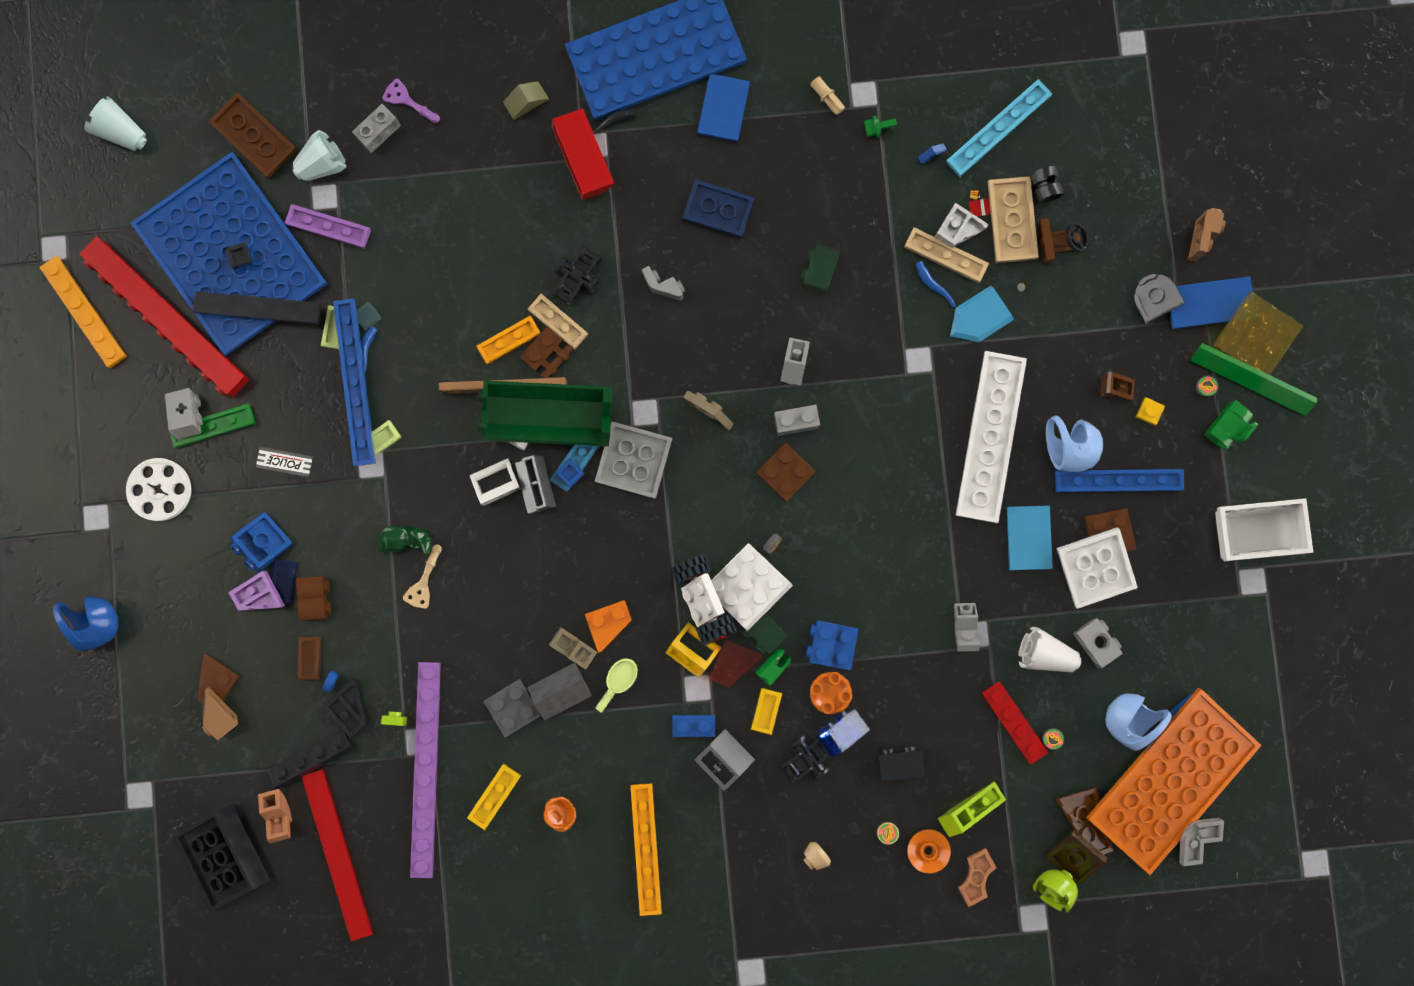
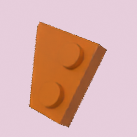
M625 600L585 614L598 653L602 652L632 621Z

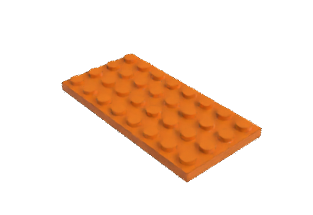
M1197 688L1172 717L1162 733L1147 746L1086 818L1141 869L1151 875L1181 840L1186 827L1201 817L1261 747V744L1202 689Z

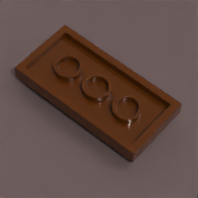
M238 92L208 121L268 179L297 151V148Z

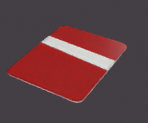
M988 198L969 202L970 212L978 217L991 214Z

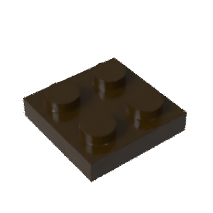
M1075 830L1070 832L1046 855V858L1061 871L1069 872L1073 876L1074 882L1078 885L1101 868L1108 859Z

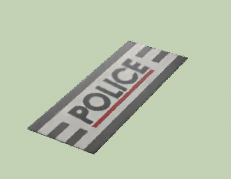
M260 447L256 467L309 477L313 456Z

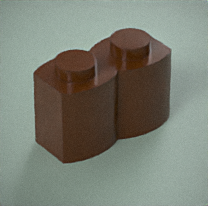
M325 576L297 578L299 620L328 619V614H331V603L327 601V593L330 592L329 580H326Z

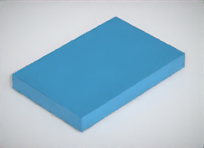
M1050 506L1006 507L1009 570L1053 569Z

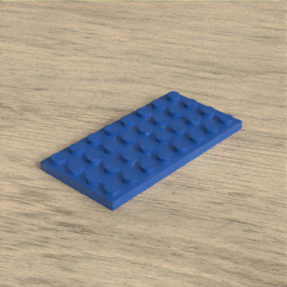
M679 0L565 44L594 120L705 79L710 74H718L747 62L723 0Z

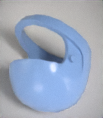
M1053 416L1047 421V448L1056 469L1063 472H1081L1095 466L1103 451V438L1096 427L1087 421L1079 420L1075 423L1069 436L1066 426L1059 416ZM1055 423L1059 428L1061 439L1054 435Z
M1126 693L1119 695L1108 706L1105 722L1106 727L1115 739L1124 746L1137 751L1147 746L1162 733L1170 722L1172 715L1167 709L1159 711L1148 709L1143 704L1145 697ZM1163 719L1154 730L1143 736L1154 724Z

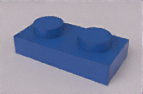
M673 715V737H715V715Z

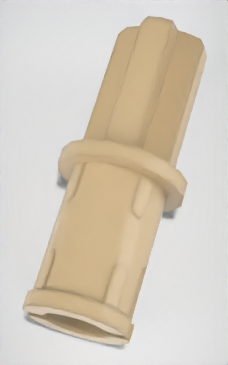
M820 76L811 82L810 86L821 97V102H825L834 114H839L844 110L845 107L835 96L834 90L830 89Z

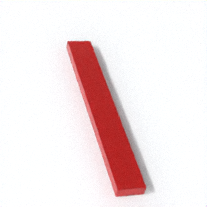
M324 769L307 774L302 777L352 942L372 935L373 931Z

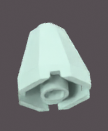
M318 130L312 134L294 160L293 172L298 179L310 181L341 172L346 168V164H344L346 162L345 158L333 141L329 143L326 140L329 138L326 133Z

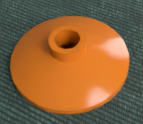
M927 829L919 831L911 838L907 854L911 864L917 870L923 873H936L947 865L951 849L944 835L938 831ZM926 847L932 848L930 854H925L924 849Z

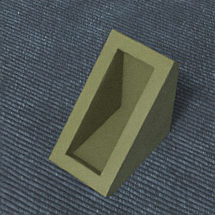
M537 81L517 85L503 103L513 120L548 101L549 98Z

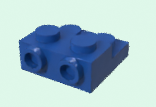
M264 512L231 536L232 545H230L236 555H243L246 559L244 563L249 570L253 571L255 569L259 573L274 562L278 555L292 546V542Z
M817 620L816 625L812 624L810 637H813L812 645H808L806 658H809V663L851 670L858 628Z

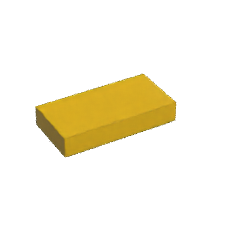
M761 688L751 730L772 735L782 693Z

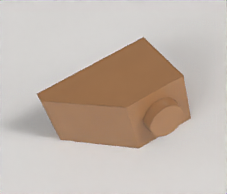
M208 687L205 689L202 728L208 736H213L218 741L238 725L237 715Z

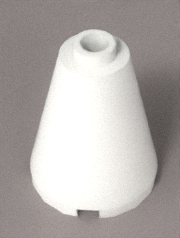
M1031 627L1030 629L1033 631L1030 634H1025L1019 649V656L1022 657V662L1019 661V665L1022 668L1074 672L1080 667L1081 658L1079 653L1037 627Z

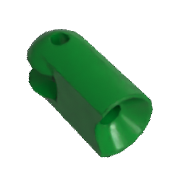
M784 649L775 650L756 671V674L769 686L776 681L791 662L789 654L778 662L784 654Z

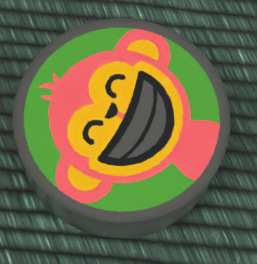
M1203 376L1196 382V392L1202 397H1211L1218 390L1217 380L1212 376Z
M777 533L773 534L765 543L763 550L771 554L780 544L782 537Z
M1049 728L1042 734V743L1048 749L1057 750L1064 744V735L1058 729Z

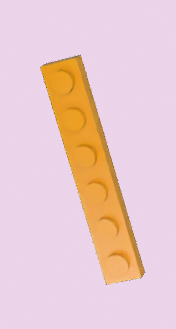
M56 255L39 268L108 368H112L125 359L127 355L60 257Z
M652 783L631 785L639 911L640 916L662 914L653 786Z

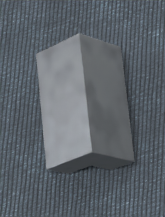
M532 455L515 463L527 513L534 514L556 507L544 456Z
M575 663L528 687L532 701L544 721L592 696Z

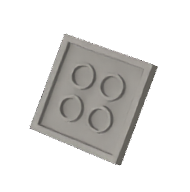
M611 422L609 446L604 447L595 483L656 499L673 438Z

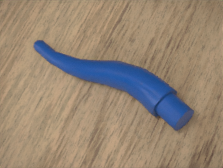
M923 261L916 263L915 266L923 283L931 290L944 296L954 308L956 305L952 297L932 278Z
M373 326L369 327L361 340L364 371H366L368 348L378 331Z

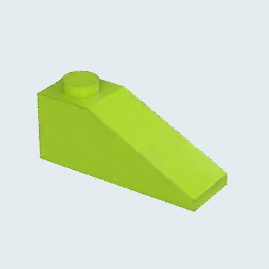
M994 781L939 817L938 820L949 837L965 832L1006 799Z

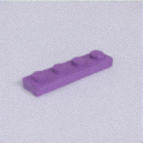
M293 204L290 206L285 221L287 226L363 249L366 247L371 232L369 227Z

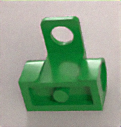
M1234 400L1227 404L1205 432L1204 436L1220 448L1227 450L1233 442L1245 441L1258 426V423L1248 424L1253 414L1237 400Z

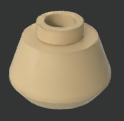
M810 842L804 852L806 857L803 859L812 870L815 867L816 870L830 866L831 860L819 844Z

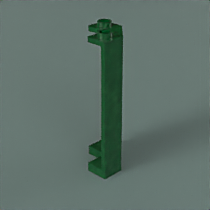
M484 380L483 389H479L478 402H483L482 419H478L477 432H481V441L609 446L612 387Z

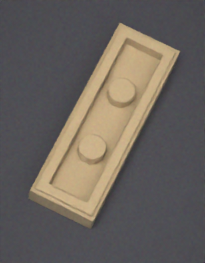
M542 294L528 308V311L560 336L567 344L572 346L574 350L588 336L584 329Z

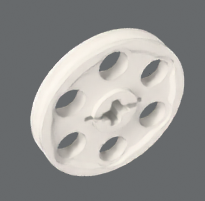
M153 458L140 463L131 472L126 484V496L129 505L139 516L152 521H166L179 515L187 506L191 496V483L186 471L179 464L163 458ZM171 465L174 468V473L172 476L166 477L164 469ZM151 466L153 474L151 477L146 478L143 470ZM178 483H182L185 488L184 492L180 495H177L174 491ZM149 484L152 486H161L163 492L169 495H166L164 493H157L155 488L149 486ZM136 485L143 487V492L140 496L133 494V488ZM171 501L174 504V510L171 513H166L164 506L167 502ZM148 502L153 504V511L150 514H146L143 510L144 505Z

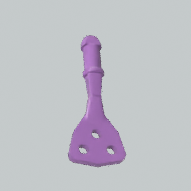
M395 79L387 87L382 97L385 102L394 105L406 104L413 107L421 116L431 120L432 123L440 121L437 113H433L427 107L415 103L410 98L407 88L399 79Z

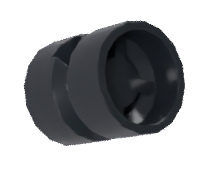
M1056 166L1044 167L1030 174L1033 186L1037 187L1035 194L1038 203H1047L1064 195L1062 184L1057 182L1059 175Z

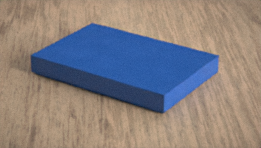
M715 74L709 75L697 135L738 143L750 81Z

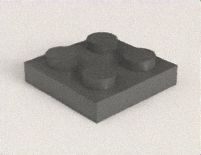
M518 679L483 701L505 738L541 716L521 679Z

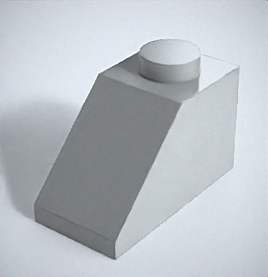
M789 338L780 381L801 385L810 344L809 341Z

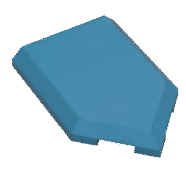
M989 286L956 307L950 337L979 343L1014 319L995 289Z

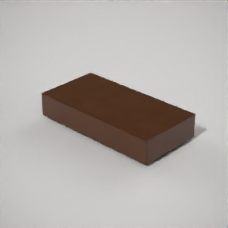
M299 637L297 679L320 680L321 637Z

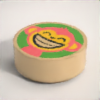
M884 822L878 827L877 836L882 843L893 844L899 837V830L893 823Z

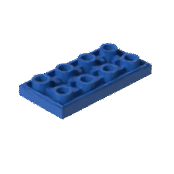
M1242 277L1176 286L1185 304L1169 312L1172 330L1255 319L1257 315L1251 278Z

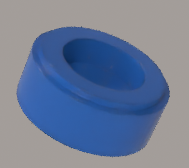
M330 671L322 690L328 693L332 691L338 679V673Z

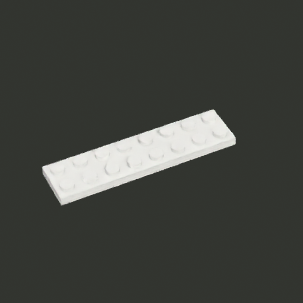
M989 351L984 352L955 516L996 524L999 522L1027 358Z

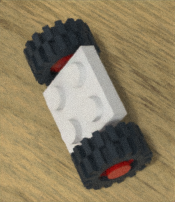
M706 554L687 559L670 569L677 585L690 582L682 587L681 590L683 598L690 609L692 619L697 627L701 626L696 631L703 646L719 641L738 631L732 615L719 619L716 618L723 614L724 610L708 575L712 568Z

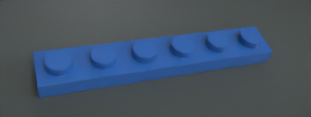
M1184 469L1055 471V492L1184 490Z

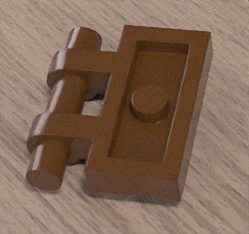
M547 326L520 358L536 372L543 366L545 370L541 376L549 378L558 371L557 368L564 360H568L569 354L574 348L567 344L562 350L559 345L563 342V339ZM555 352L557 354L556 358L551 363H548L546 360Z

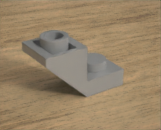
M649 266L642 269V274L653 293L678 301L683 300L682 293L685 290L680 280L676 282L675 278L671 277L658 284L661 280L656 270L651 271Z
M954 604L957 650L979 651L980 643L977 633L978 614L976 604Z

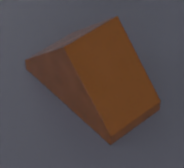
M1114 372L1106 373L1101 379L1100 398L1133 400L1135 380Z

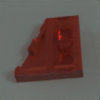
M725 640L710 680L730 687L755 665L763 655Z

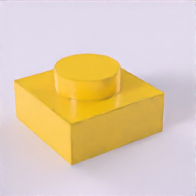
M1145 397L1136 414V418L1155 426L1165 406Z

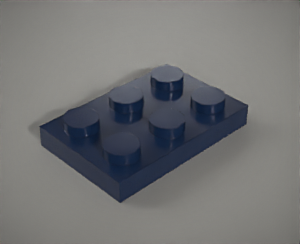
M695 179L683 220L742 238L754 197Z

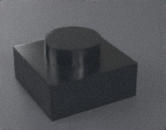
M246 242L225 248L232 269L253 263Z

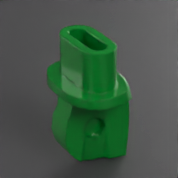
M876 116L864 121L867 137L876 135V138H879L881 129L897 125L896 119L879 122Z

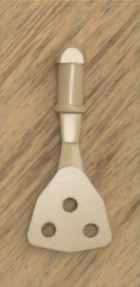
M439 544L432 547L420 581L411 586L403 596V600L414 607L423 609L429 607L430 592L428 580L442 551Z

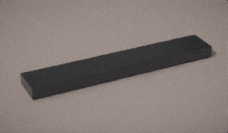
M196 291L193 312L319 325L321 303Z

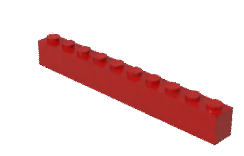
M96 236L80 253L85 259L83 263L90 270L95 269L99 273L97 277L106 285L110 283L114 287L112 291L118 297L122 298L124 296L128 300L126 304L134 312L140 311L143 314L141 319L149 326L153 324L158 329L156 333L164 340L168 338L172 342L170 346L177 353L181 354L183 352L187 356L185 360L193 368L197 366L202 370L200 375L208 382L212 380L217 385L215 389L221 395L225 396L227 394L233 398L250 380L105 241Z

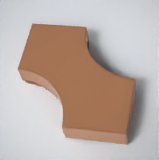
M986 848L966 857L969 864V872L965 881L958 886V889L968 907L987 898L985 890L986 880L989 874L996 869Z

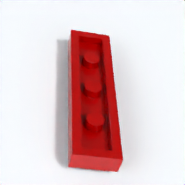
M1000 681L981 693L1030 765L1048 754V751Z

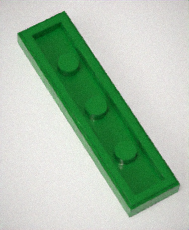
M245 404L202 417L203 424L200 425L201 434L176 439L171 433L170 436L173 447L180 448L255 425L256 422L251 405Z

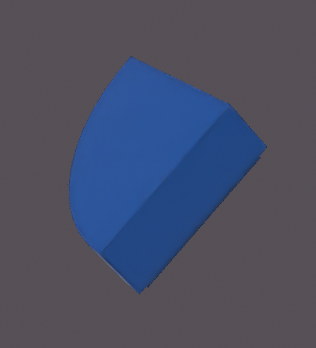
M944 143L932 146L921 154L918 159L924 164L929 162L933 156H940L947 149Z

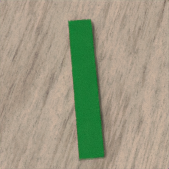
M1201 343L1192 356V362L1304 416L1308 414L1317 402L1316 397L1204 343Z

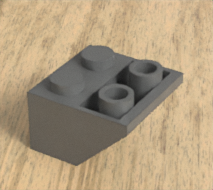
M724 729L694 760L725 791L755 759Z

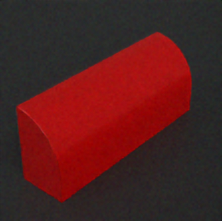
M582 108L552 119L551 127L581 199L585 200L611 188L614 181L584 109Z

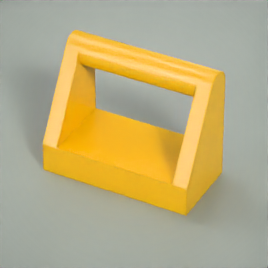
M688 622L669 646L666 654L700 678L722 647L715 642L705 645L713 653L707 661L702 659L680 642L686 632L700 641L696 631L697 628Z

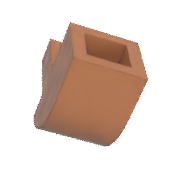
M276 789L258 794L259 814L266 821L267 841L274 843L291 838L290 823L292 822L288 802L283 793Z

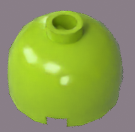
M1047 870L1033 884L1035 893L1039 890L1043 894L1040 898L1049 906L1059 911L1065 908L1066 912H1069L1078 897V889L1073 876L1065 870Z

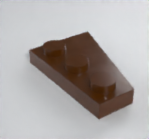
M1097 788L1086 789L1056 799L1075 831L1102 854L1114 851L1111 840L1086 818L1100 802Z

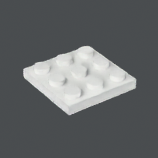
M1118 527L1057 548L1071 596L1077 609L1138 588Z
M749 543L711 580L721 606L747 631L793 586Z

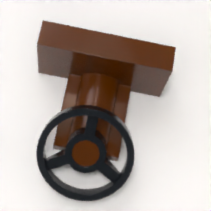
M1049 218L1041 219L1037 224L1043 265L1052 264L1055 260V253L1066 251L1081 252L1086 250L1089 245L1088 233L1080 223H1073L1066 230L1051 232ZM1073 226H1076L1077 228H1076V230L1073 232L1071 228H1072ZM1080 230L1082 231L1084 236V246L1081 243L1082 237L1080 235Z

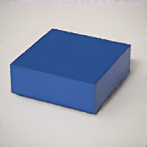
M571 459L566 461L555 472L569 488L585 475Z

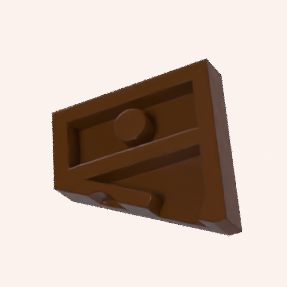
M204 654L197 700L204 705L205 689L209 687L224 701L240 678V675L211 655Z

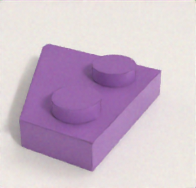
M267 571L258 573L229 592L238 610L283 608L285 606Z

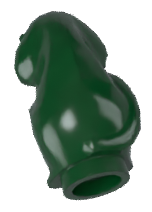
M389 526L382 530V535H378L380 552L384 551L385 555L388 551L401 552L407 546L414 550L422 551L425 555H428L432 549V539L424 529L409 526Z

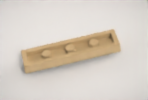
M913 228L904 248L977 283H980L989 263L956 247H949L937 238L917 228Z

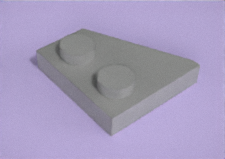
M955 203L934 237L953 248L983 232L989 224Z

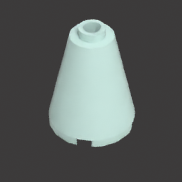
M106 96V100L102 98L89 114L92 117L91 122L86 121L84 130L89 134L133 151L141 150L147 142V139H145L146 134L108 96Z

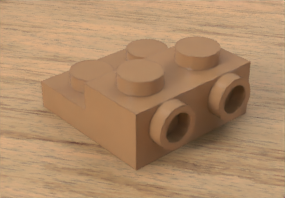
M1211 208L1206 210L1196 220L1188 260L1198 261L1211 250L1213 239L1217 238L1224 231L1225 220H1223L1224 213H1222V210Z

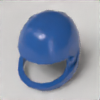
M95 596L85 597L86 611L74 612L62 602L56 603L53 607V614L58 627L76 650H93L104 646L115 637L119 627L118 615L112 604L106 599ZM61 611L68 618V620L70 621L75 630L69 628V626L63 619Z

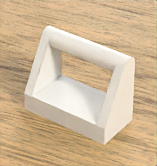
M508 458L470 475L477 497L483 506L521 489V485ZM507 468L512 481L483 494L478 480Z

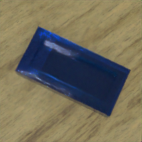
M275 559L272 582L283 603L292 604L298 562Z

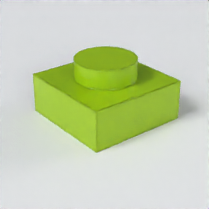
M389 711L388 715H382L381 724L405 726L407 724V717L401 716L402 712Z

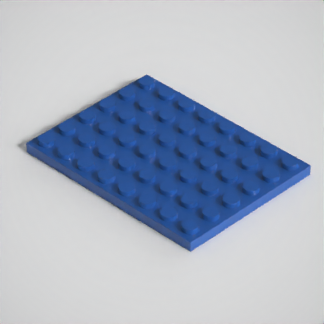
M233 152L223 157L131 222V225L192 311L196 291L305 301L328 284ZM246 242L253 263L232 269L225 248ZM194 313L225 356L275 322L274 320Z

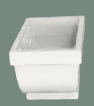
M1306 499L1218 507L1217 512H1215L1220 556L1224 561L1313 553Z

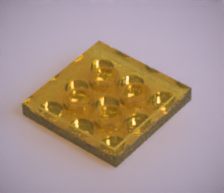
M1249 291L1213 345L1229 356L1270 375L1303 328V325L1255 293Z

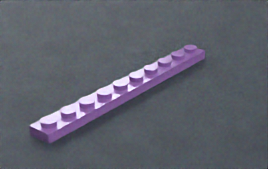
M418 662L410 878L433 877L441 663Z

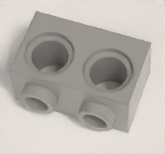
M381 104L352 133L372 153L401 125L397 118Z

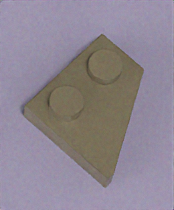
M687 391L684 395V398L693 407L712 420L719 421L727 430H730L734 425L721 411L723 408L716 402L712 401L710 404L706 401L707 398L699 392L693 394Z

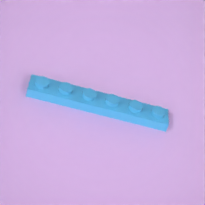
M1038 79L955 152L946 163L961 177L1048 100L1052 93Z

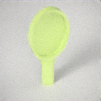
M619 660L609 670L606 680L609 689L595 707L601 713L615 693H623L634 684L638 668L633 660Z

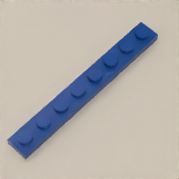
M352 298L333 301L353 466L376 464L356 300Z

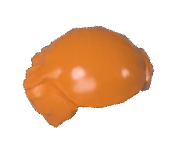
M564 797L552 798L545 805L544 821L550 828L558 832H565L575 822L576 811L569 799Z

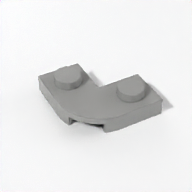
M1220 818L1203 819L1188 825L1180 840L1179 863L1183 866L1203 864L1204 843L1223 841L1224 820Z

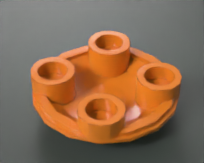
M826 672L819 675L813 681L810 687V698L818 711L825 714H837L848 707L852 700V689L844 676L837 672Z

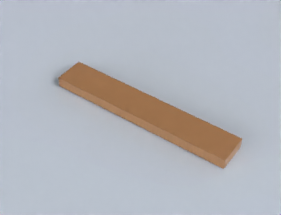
M565 377L491 380L506 382L567 384V380ZM484 381L439 383V390L443 394L479 393V389H483Z

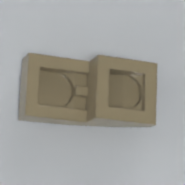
M562 627L559 628L549 643L552 648L585 670L597 654L596 650Z

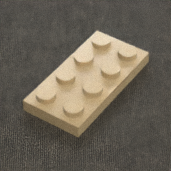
M1030 177L989 180L988 191L996 263L1037 260L1039 256Z

